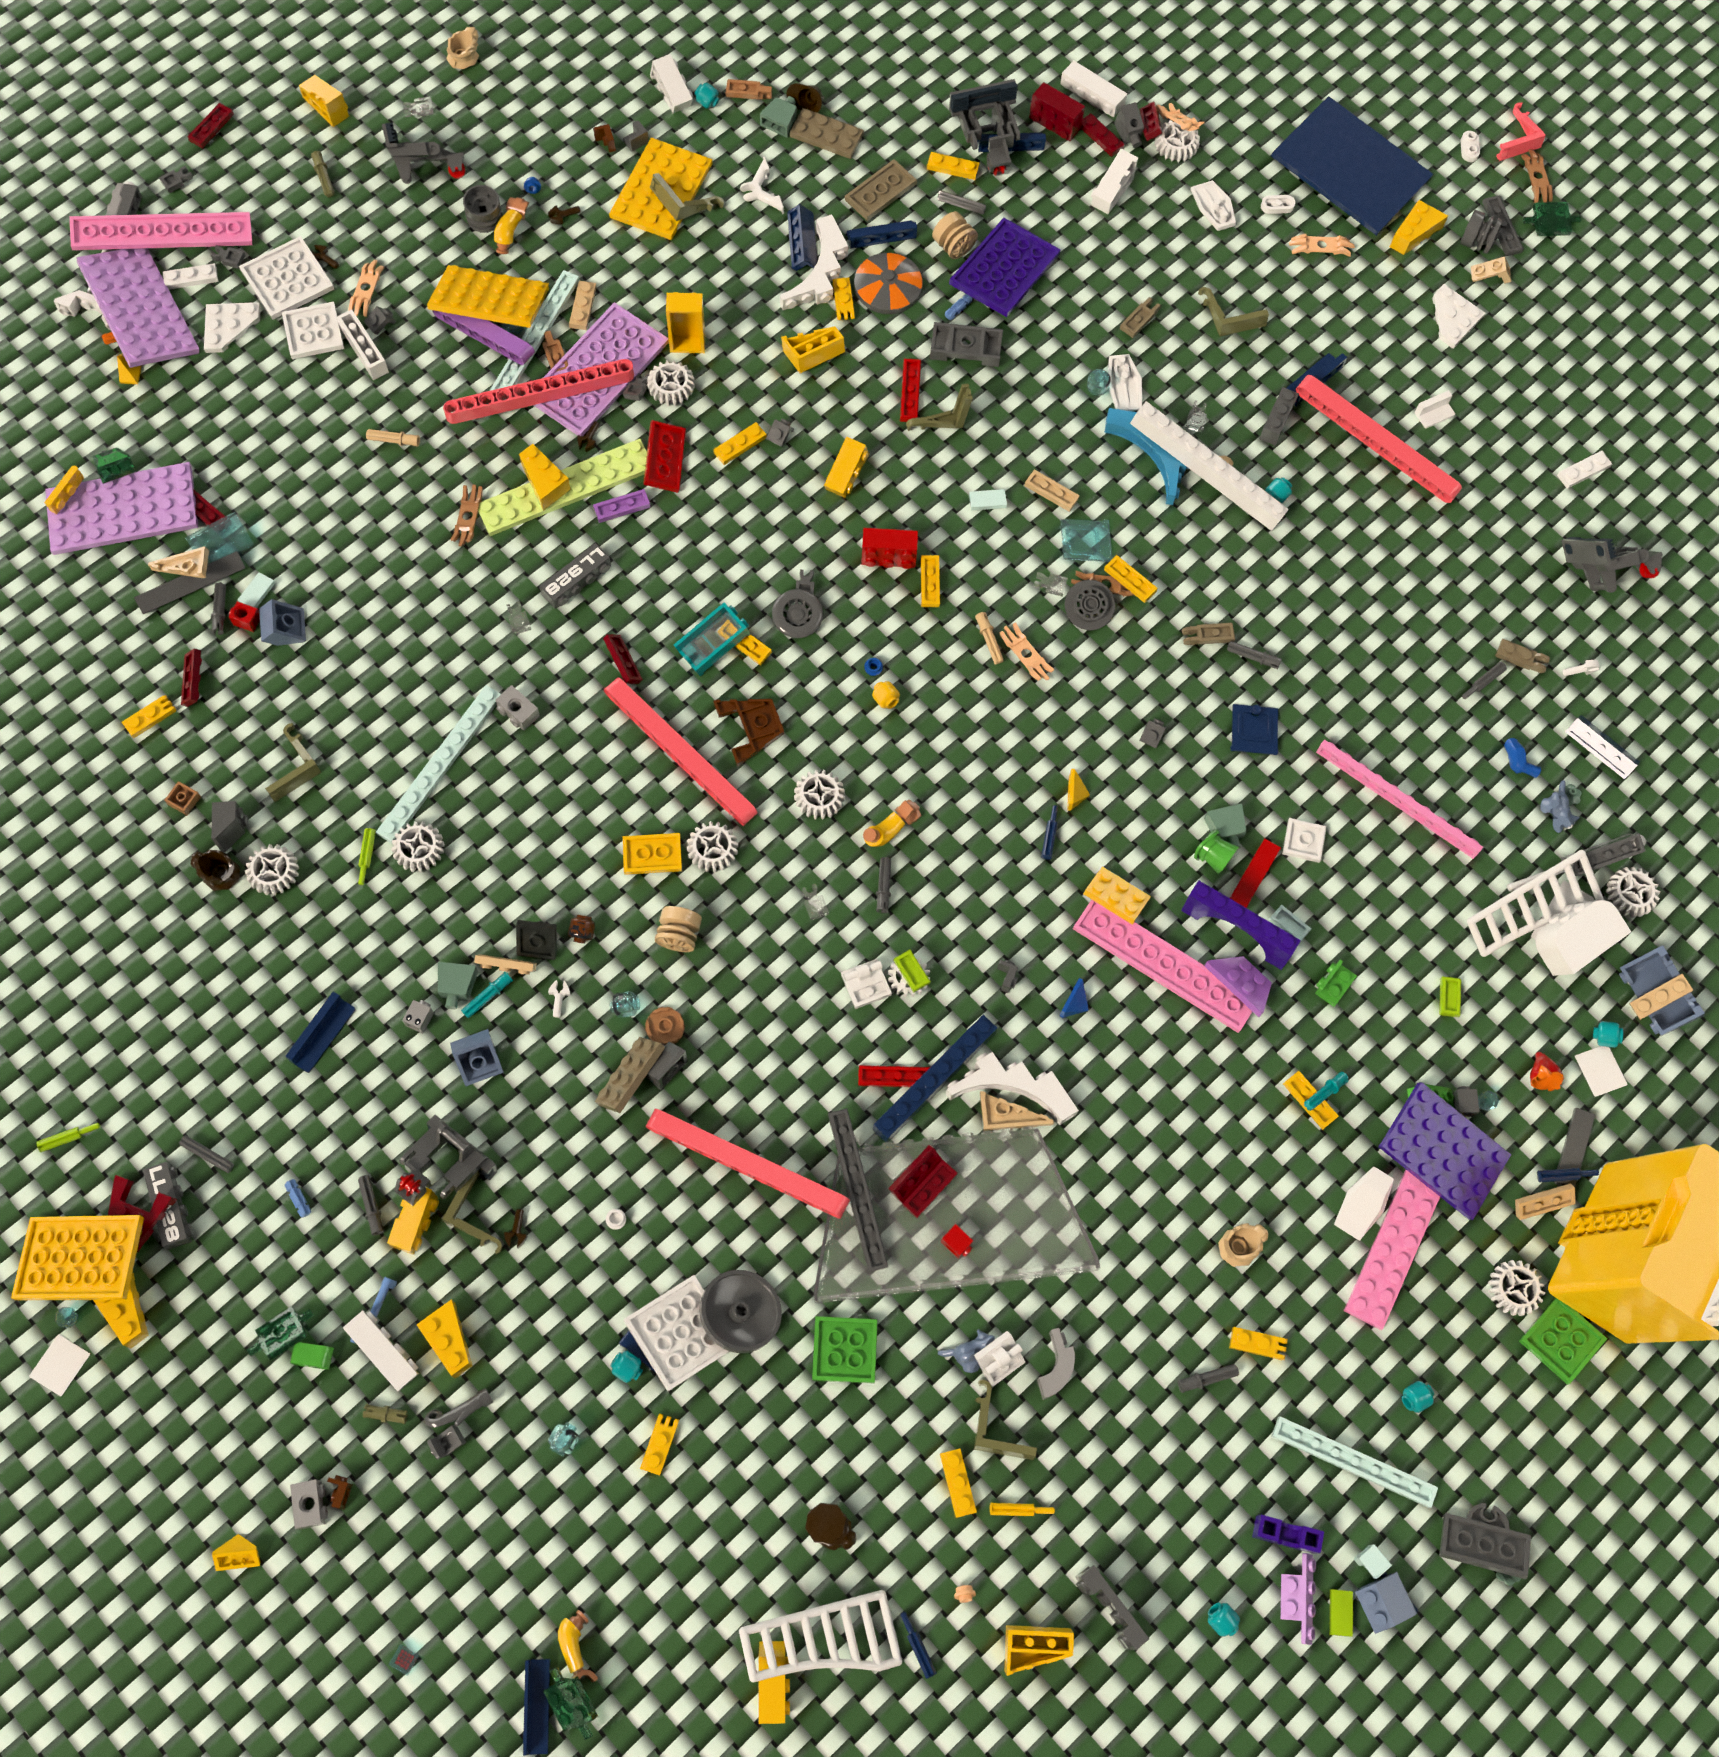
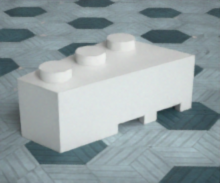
M669 54L652 61L650 77L652 80L656 79L659 84L657 85L658 90L663 91L666 103L671 111L676 113L691 106L693 94L685 85L686 80L684 75L680 74L677 61Z
M1120 149L1105 176L1101 179L1100 184L1093 190L1091 206L1106 214L1110 213L1132 183L1138 157Z

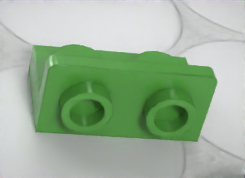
M1341 959L1337 964L1333 962L1327 969L1329 975L1326 978L1322 976L1316 984L1318 990L1315 994L1333 1007L1336 1006L1357 977V975L1341 965L1343 963Z

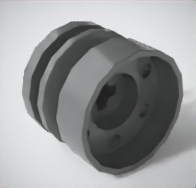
M476 185L466 191L463 197V205L469 226L480 233L494 231L502 217L497 192L492 187L486 185Z
M1474 210L1460 244L1471 248L1476 241L1478 242L1477 251L1484 244L1483 253L1487 254L1497 240L1501 230L1502 219L1498 218L1495 225H1492L1494 216H1491L1487 222H1484L1485 213Z

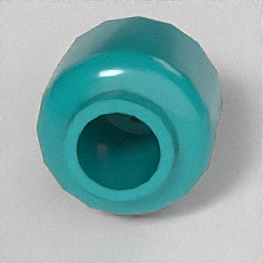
M707 82L701 83L694 93L696 102L706 109H709L711 106L715 107L720 100L718 98L719 91Z
M1283 477L1275 478L1266 487L1265 491L1282 504L1292 494V485Z
M1601 1021L1598 1024V1028L1594 1027L1593 1039H1597L1599 1046L1616 1048L1619 1043L1622 1044L1623 1028H1620V1025L1616 1022Z
M629 1351L619 1352L610 1365L612 1367V1374L625 1383L630 1382L632 1379L636 1381L643 1371L640 1368L641 1360Z
M1417 1381L1403 1390L1402 1402L1409 1411L1420 1413L1433 1405L1434 1391L1430 1385Z
M1218 1602L1208 1611V1623L1219 1636H1233L1237 1633L1240 1617L1228 1603Z

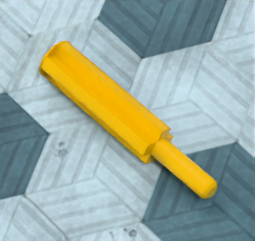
M990 1503V1515L1034 1516V1513H1055L1054 1507H1034V1504Z

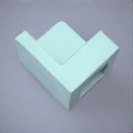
M1374 1544L1368 1545L1354 1558L1355 1562L1359 1566H1364L1374 1579L1379 1578L1392 1566Z

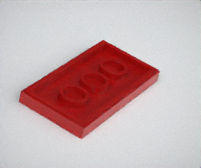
M651 420L643 485L676 493L679 492L686 428Z

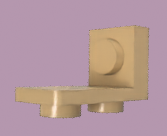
M1505 257L1471 266L1473 282L1497 275L1499 278L1502 277L1504 284L1511 282L1510 266Z

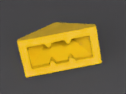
M123 353L118 355L119 382L121 384H138L142 365L129 367Z
M1071 769L1069 774L1068 811L1074 809L1090 796L1075 769Z
M239 1534L212 1552L216 1571L260 1566L257 1546Z

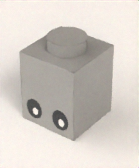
M413 1000L402 1021L406 1027L423 1034L434 1012L429 1003L422 1000L420 1002Z

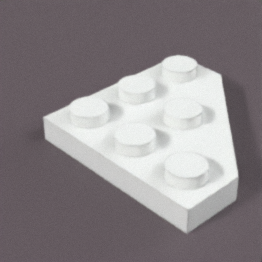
M1445 284L1442 285L1432 298L1436 309V322L1439 326V339L1453 349L1485 315V312Z
M259 302L206 304L205 352H224L229 348L228 345L234 340L237 341L247 333L246 330L250 326L260 322Z

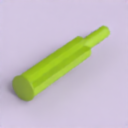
M371 828L364 829L358 864L361 867L359 885H364L366 869L370 868L376 830Z
M95 1123L81 1129L75 1127L36 1142L37 1148L42 1153L80 1139L82 1134L99 1129L100 1124Z

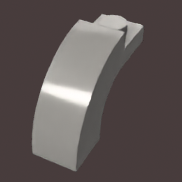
M1059 1328L1049 1332L1056 1357L1055 1366L1049 1374L1037 1379L1042 1400L1058 1393L1067 1384L1074 1369L1073 1346L1065 1348L1064 1345H1067L1064 1332H1060Z

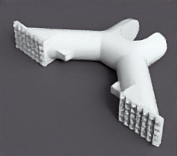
M763 157V161L753 180L740 186L742 192L753 191L745 194L743 199L747 202L758 199L784 214V206L780 196H774V193L769 194L762 190L761 185L763 181L768 179L767 176L770 175L766 157Z

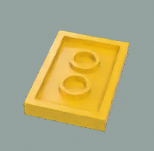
M680 833L622 836L624 875L682 871Z
M1103 866L1083 893L1132 925L1151 898L1150 895Z

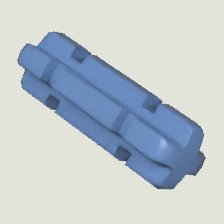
M967 294L963 295L951 308L945 311V317L948 320H952L966 305L972 302L973 298Z
M292 1179L285 1183V1188L287 1192H290L289 1196L295 1208L299 1209L297 1211L298 1214L303 1218L310 1215L311 1209L309 1205H306L307 1201L301 1189L297 1188L299 1185L296 1180Z

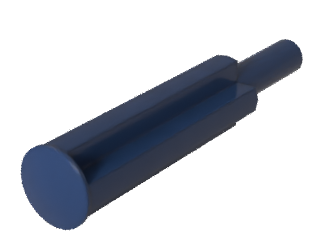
M1053 805L1051 818L1047 822L1041 858L1045 860L1052 859L1058 824L1056 822L1057 805Z
M1579 1168L1538 1170L1537 1180L1539 1183L1579 1180L1585 1176H1598L1599 1171H1580Z
M903 1612L900 1616L909 1633L907 1638L925 1675V1679L931 1678L937 1674L918 1631H914L907 1613Z

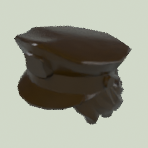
M207 850L205 853L195 852L191 855V866L196 869V874L213 891L229 890L239 881L240 866L227 853L218 850Z
M820 1503L808 1512L805 1529L815 1543H819L830 1550L838 1548L848 1550L856 1543V1533L851 1530V1521L838 1505Z

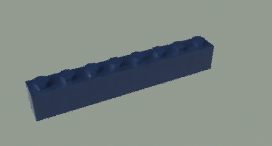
M982 1015L873 1124V1131L884 1142L888 1143L996 1034L997 1027L985 1015Z

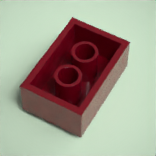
M1043 82L1032 95L1029 118L1058 134L1061 138L1071 141L1081 129L1085 106Z

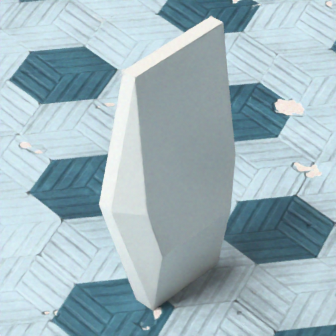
M1213 180L1191 187L1190 190L1199 210L1217 231L1236 225L1231 199Z
M1129 354L1109 356L1108 373L1111 381L1108 388L1115 409L1138 411L1142 407V378Z
M1373 1166L1348 1189L1334 1225L1360 1241L1383 1214L1394 1179Z

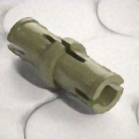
M366 1404L364 1407L366 1411H363V1418L378 1419L383 1423L390 1421L406 1424L407 1419H405V1417L408 1418L407 1410L391 1409L390 1406L386 1405L379 1407Z

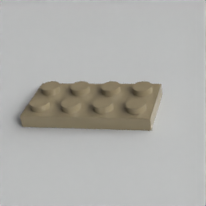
M802 108L790 131L791 138L849 159L852 158L864 135L863 129Z
M893 159L846 194L845 201L868 221L917 184V179Z
M639 1037L633 1043L629 1053L621 1060L620 1066L610 1076L606 1086L599 1092L595 1102L601 1107L621 1113L665 1047L659 1042Z

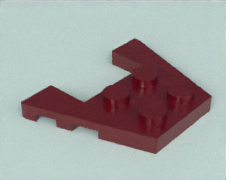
M115 1175L108 1216L140 1215L144 1217L137 1252H139L154 1232L152 1228L158 1220H163L166 1216L165 1211L170 1205L173 1206L177 1199L158 1192L150 1212L125 1202L134 1181Z

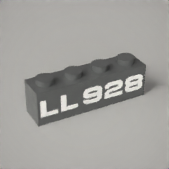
M594 543L539 586L541 595L555 609L565 605L573 595L579 594L582 588L587 584H592L596 577L609 570L611 567L610 557Z
M164 1162L143 1169L152 1206L158 1192L177 1199L173 1206L170 1205L165 1211L166 1216L163 1220H158L156 1223L162 1247L170 1250L191 1243L193 1229L191 1224L187 1223L186 1216H188V1210L186 1205L182 1204L181 1197H183V1191L181 1186L177 1185L176 1178H178V1172L176 1167L168 1162Z

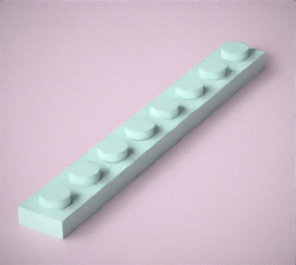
M1278 1417L1271 1437L1428 1508L1432 1507L1438 1487L1283 1417Z

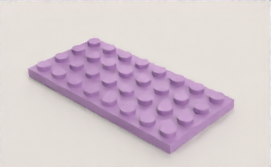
M147 248L120 249L77 257V264L129 367L199 353V347Z
M614 302L543 378L621 359H628L633 364V382L635 377L639 373L641 374L669 343V338ZM567 360L568 366L566 369L557 371V369L565 367L564 362ZM630 382L533 406L577 436H584L591 425L619 398Z
M190 462L81 482L76 492L69 498L64 508L57 515L52 513L47 507L51 553L57 555L198 528L196 501L193 491V474ZM56 487L45 489L46 499Z

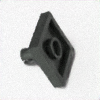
M518 920L516 923V955L555 960L557 956V924H549L543 921Z

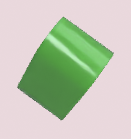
M295 1342L290 1364L329 1370L334 1348Z

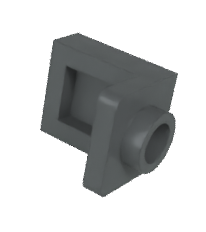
M378 306L364 321L376 335L381 332L388 322L396 323L392 317L393 313L389 309H383Z
M775 419L766 439L783 447L790 431L793 432L794 428L785 419H781V421Z
M1156 718L1154 720L1150 719L1139 741L1157 748L1167 728L1164 726V722Z
M1000 960L997 969L1007 973L1001 991L1008 993L1010 988L1014 989L1018 980L1015 977L1018 967L1011 961Z
M452 1425L437 1437L429 1439L427 1443L431 1453L438 1460L452 1454L463 1446L466 1441L459 1428Z

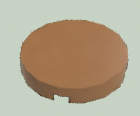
M660 1007L654 1010L645 1023L649 1039L662 1045H666L668 1042L677 1043L685 1031V1024L681 1014L670 1007Z

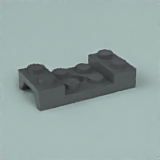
M934 322L930 359L947 361V357L977 360L982 361L981 365L999 367L1003 329ZM969 340L971 344L965 345L962 341Z
M1094 1565L1092 1567L1088 1566L1075 1577L1078 1580L1076 1585L1080 1591L1088 1595L1098 1593L1097 1599L1104 1607L1108 1606L1111 1610L1110 1616L1117 1625H1122L1116 1633L1119 1635L1117 1640L1124 1649L1137 1650L1149 1640V1637Z

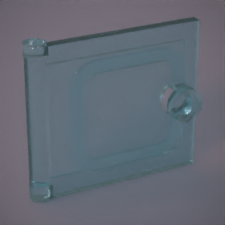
M1060 520L1063 558L1065 560L1110 562L1113 559L1109 520Z

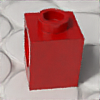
M237 601L235 606L230 609L229 618L234 626L254 632L260 621V613L257 608Z
M956 1224L941 1239V1243L958 1259L962 1255L966 1257L973 1249L971 1247L973 1240Z

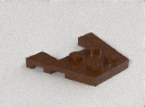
M730 699V701L713 700L719 718L738 713L749 741L748 744L731 749L737 766H740L784 735V729L772 699H748V701H737V699Z

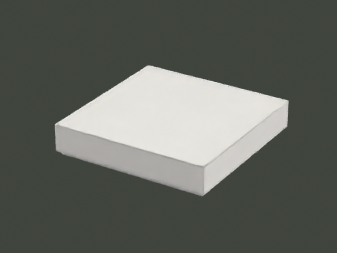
M1289 818L1282 855L1320 863L1327 826Z

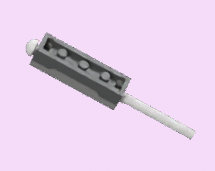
M131 181L117 183L116 188L112 192L111 202L107 205L106 215H136L142 200L138 186H135ZM103 249L101 253L120 249ZM88 287L87 293L92 294L90 288Z
M1640 833L1626 834L1587 848L1584 851L1592 870L1645 852L1646 839ZM1571 855L1562 857L1561 860L1563 861ZM1580 860L1571 864L1575 876L1585 873ZM1563 869L1562 871L1558 872V873L1555 874V875L1564 873L1565 870ZM1543 872L1508 884V891L1516 890Z

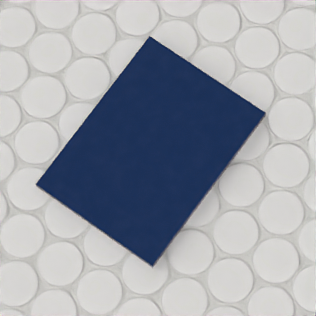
M1329 96L1271 154V157L1376 236L1433 176V173Z

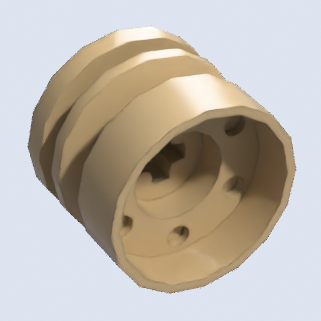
M954 211L945 215L937 223L932 237L939 246L943 247L951 259H958L974 246L978 233L970 224H967L965 218L959 212Z
M676 906L664 907L659 920L662 926L657 928L658 934L655 935V942L670 950L692 952L695 949L694 942L697 941V935L694 933L699 931L702 917L698 913L686 908Z

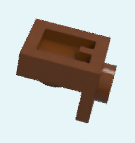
M610 125L594 127L595 141L603 140V144L608 147L609 153L616 151Z
M335 1475L334 1479L328 1477L327 1482L338 1485V1488L334 1489L331 1496V1502H333L331 1507L345 1510L353 1484L347 1483L348 1478Z

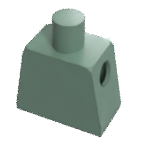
M790 96L785 101L775 98L760 113V126L788 138L797 118L795 99Z
M1242 803L1207 811L1204 820L1210 831L1218 830L1220 833L1217 835L1221 839L1241 848L1239 839H1242L1246 834Z
M438 962V994L441 998H447L446 1008L455 1010L458 1006V1000L469 999L478 975L475 965Z

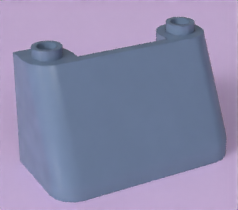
M1663 945L1620 967L1622 972L1619 973L1624 984L1627 982L1630 984L1637 998L1680 975ZM1690 992L1649 1015L1653 1022L1649 1025L1655 1035L1659 1033L1663 1036L1705 1016V1013Z

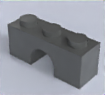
M1282 387L1263 427L1260 440L1274 446L1276 445L1299 393Z

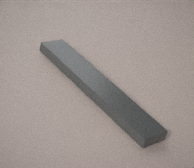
M235 551L208 563L206 578L182 575L139 594L134 599L142 614H145L244 569L245 566L238 552Z

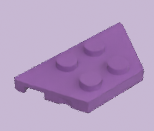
M1244 956L1208 960L1205 967L1258 1017L1263 1014L1272 982Z

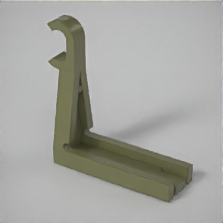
M659 173L652 176L650 189L676 221L705 209L711 211L713 204H718L720 208H723L724 201L718 196L684 201L683 203Z
M1208 287L1199 289L1198 295L1205 294L1208 299L1205 298L1203 306L1209 307L1219 336L1267 325L1269 317L1267 309L1225 318L1211 289Z
M969 384L961 385L952 412L950 410L927 417L909 419L906 422L907 430L910 431L913 426H921L922 430L926 427L963 428L973 399Z
M293 723L287 724L283 732L305 763L265 788L274 802L321 773L315 761L300 743L303 739L302 735L290 736L289 732L295 728Z
M478 1170L457 1192L442 1220L481 1240L480 1247H483L488 1240L496 1243L498 1248L495 1250V1253L498 1255L502 1250V1244L499 1239L459 1218L455 1219L480 1174Z
M979 1380V1386H985L987 1391L985 1398L978 1397L975 1399L980 1404L974 1450L1034 1460L1037 1452L1035 1447L984 1438L986 1435L992 1387L988 1381Z

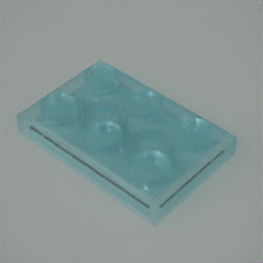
M235 512L185 537L192 550L206 547L209 550L208 563L235 551L240 553L254 545Z

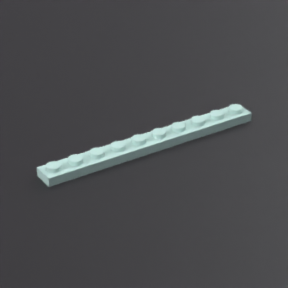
M563 270L539 309L531 327L526 330L521 338L534 348L535 353L545 338L544 333L550 330L580 281L579 276ZM535 353L524 365H519L509 359L490 391L516 385Z
M485 685L376 831L378 836L392 843V840H396L395 833L401 834L400 827L405 828L407 823L410 822L497 705L495 700L501 695L499 692Z

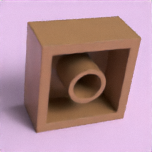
M178 781L164 801L170 807L188 815L201 796L197 791Z

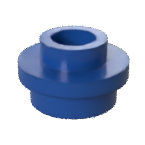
M529 177L524 182V189L530 194H536L541 189V183L537 178Z
M877 658L868 659L864 665L865 672L871 676L879 675L883 669L882 662Z

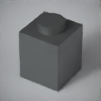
M1461 1086L1453 1092L1454 1109L1464 1117H1474L1480 1112L1477 1089Z

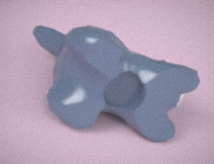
M1564 780L1559 785V791L1552 793L1548 798H1544L1540 804V809L1543 813L1552 814L1553 828L1557 833L1562 832L1563 827L1567 829L1572 828L1580 818L1573 815L1570 811L1569 799L1567 794H1565L1566 782Z
M978 1329L976 1339L962 1343L955 1349L940 1350L937 1353L943 1357L954 1356L965 1372L974 1373L980 1368L974 1355L993 1342L995 1337Z

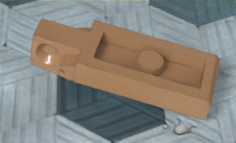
M728 79L725 94L726 97L772 99V87L764 86L758 81Z
M549 330L544 333L546 342H543L542 345L550 369H552L565 354L560 341L553 339ZM567 360L564 362L565 367L559 368L557 371L566 369L568 366Z

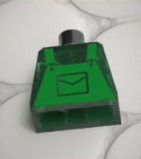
M119 448L105 450L93 456L96 469L103 484L136 472L130 455Z

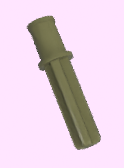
M314 151L311 153L314 170L318 174L324 195L330 198L334 196V190L327 172V164L324 163L322 153Z

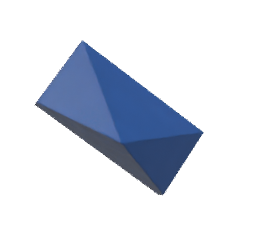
M1079 978L1060 1013L1062 1018L1089 1011L1083 979Z

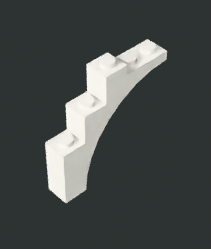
M832 214L816 220V232L821 244L818 262L811 274L802 283L780 295L782 310L792 309L797 305L809 303L811 300H815L818 305L833 299V288L830 281L840 278L841 267L837 260L848 257V244Z
M993 1052L988 1055L986 1053L980 1055L976 1059L977 1062L974 1066L977 1071L973 1069L964 1075L965 1078L961 1081L955 1080L951 1082L946 1090L949 1100L976 1090L999 1089L1011 1091L1026 1096L1038 1103L1052 1115L1059 1125L1076 1116L1079 1111L1052 1071L1047 1074L1046 1072L1041 1073L1035 1078V1081L1023 1062L1019 1064L1014 1062L1005 1071Z

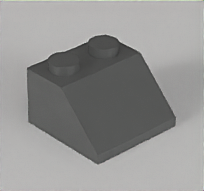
M236 801L212 802L211 839L220 851L226 852L245 834V826H248V817Z
M668 1042L666 1045L663 1044L665 1049L646 1075V1078L660 1090L688 1062L686 1051L671 1042Z

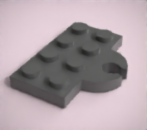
M1486 1503L1475 1505L1467 1513L1466 1518L1448 1513L1444 1514L1440 1557L1522 1579L1528 1577L1531 1535L1510 1530L1509 1521L1505 1513L1494 1505L1491 1510L1493 1520H1488L1483 1515Z

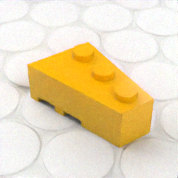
M835 326L814 330V333L803 335V333H798V336L781 337L783 352L799 373L845 352L844 337Z
M426 1188L427 1192L414 1206H411L404 1199L400 1204L403 1207L399 1217L395 1219L387 1242L391 1247L414 1255L415 1250L418 1251L422 1244L421 1236L424 1231L428 1230L431 1222L429 1220L431 1213L436 1211L439 1204L438 1197L432 1189Z

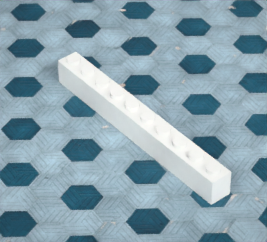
M1147 401L1130 422L1140 432L1272 531L1288 511L1287 507Z

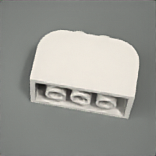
M1598 900L1574 905L1570 904L1562 909L1563 913L1549 918V923L1538 931L1536 948L1553 976L1575 974L1631 933L1617 908L1608 901Z

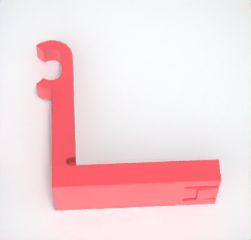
M1523 103L1515 104L1513 114L1527 136L1500 144L1502 150L1496 155L1499 161L1529 152V149L1541 148L1546 135L1528 117L1530 112H1520Z

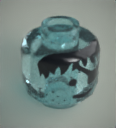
M1103 369L1093 370L1087 380L1088 391L1093 395H1104L1110 386L1111 377L1109 373Z
M632 991L615 993L609 1004L610 1010L618 1018L635 1016L637 1010L640 1009L639 997Z
M568 1422L565 1425H556L548 1438L549 1449L561 1456L571 1454L580 1438L576 1433L577 1428Z

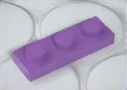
M645 489L593 504V508L599 523L650 508V502Z

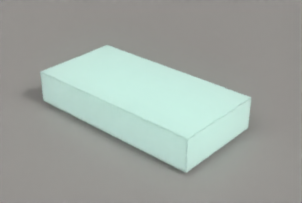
M1005 489L969 492L971 510L1007 507Z
M259 572L237 601L257 608L275 585L274 580Z
M1282 904L1269 918L1271 923L1301 941L1311 930L1308 925Z

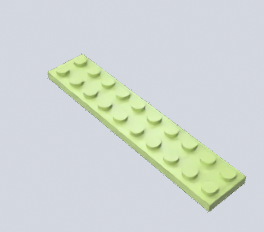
M637 439L560 470L568 477L571 490L544 511L529 482L480 502L478 513L489 536L495 535L644 475L647 451L641 439Z

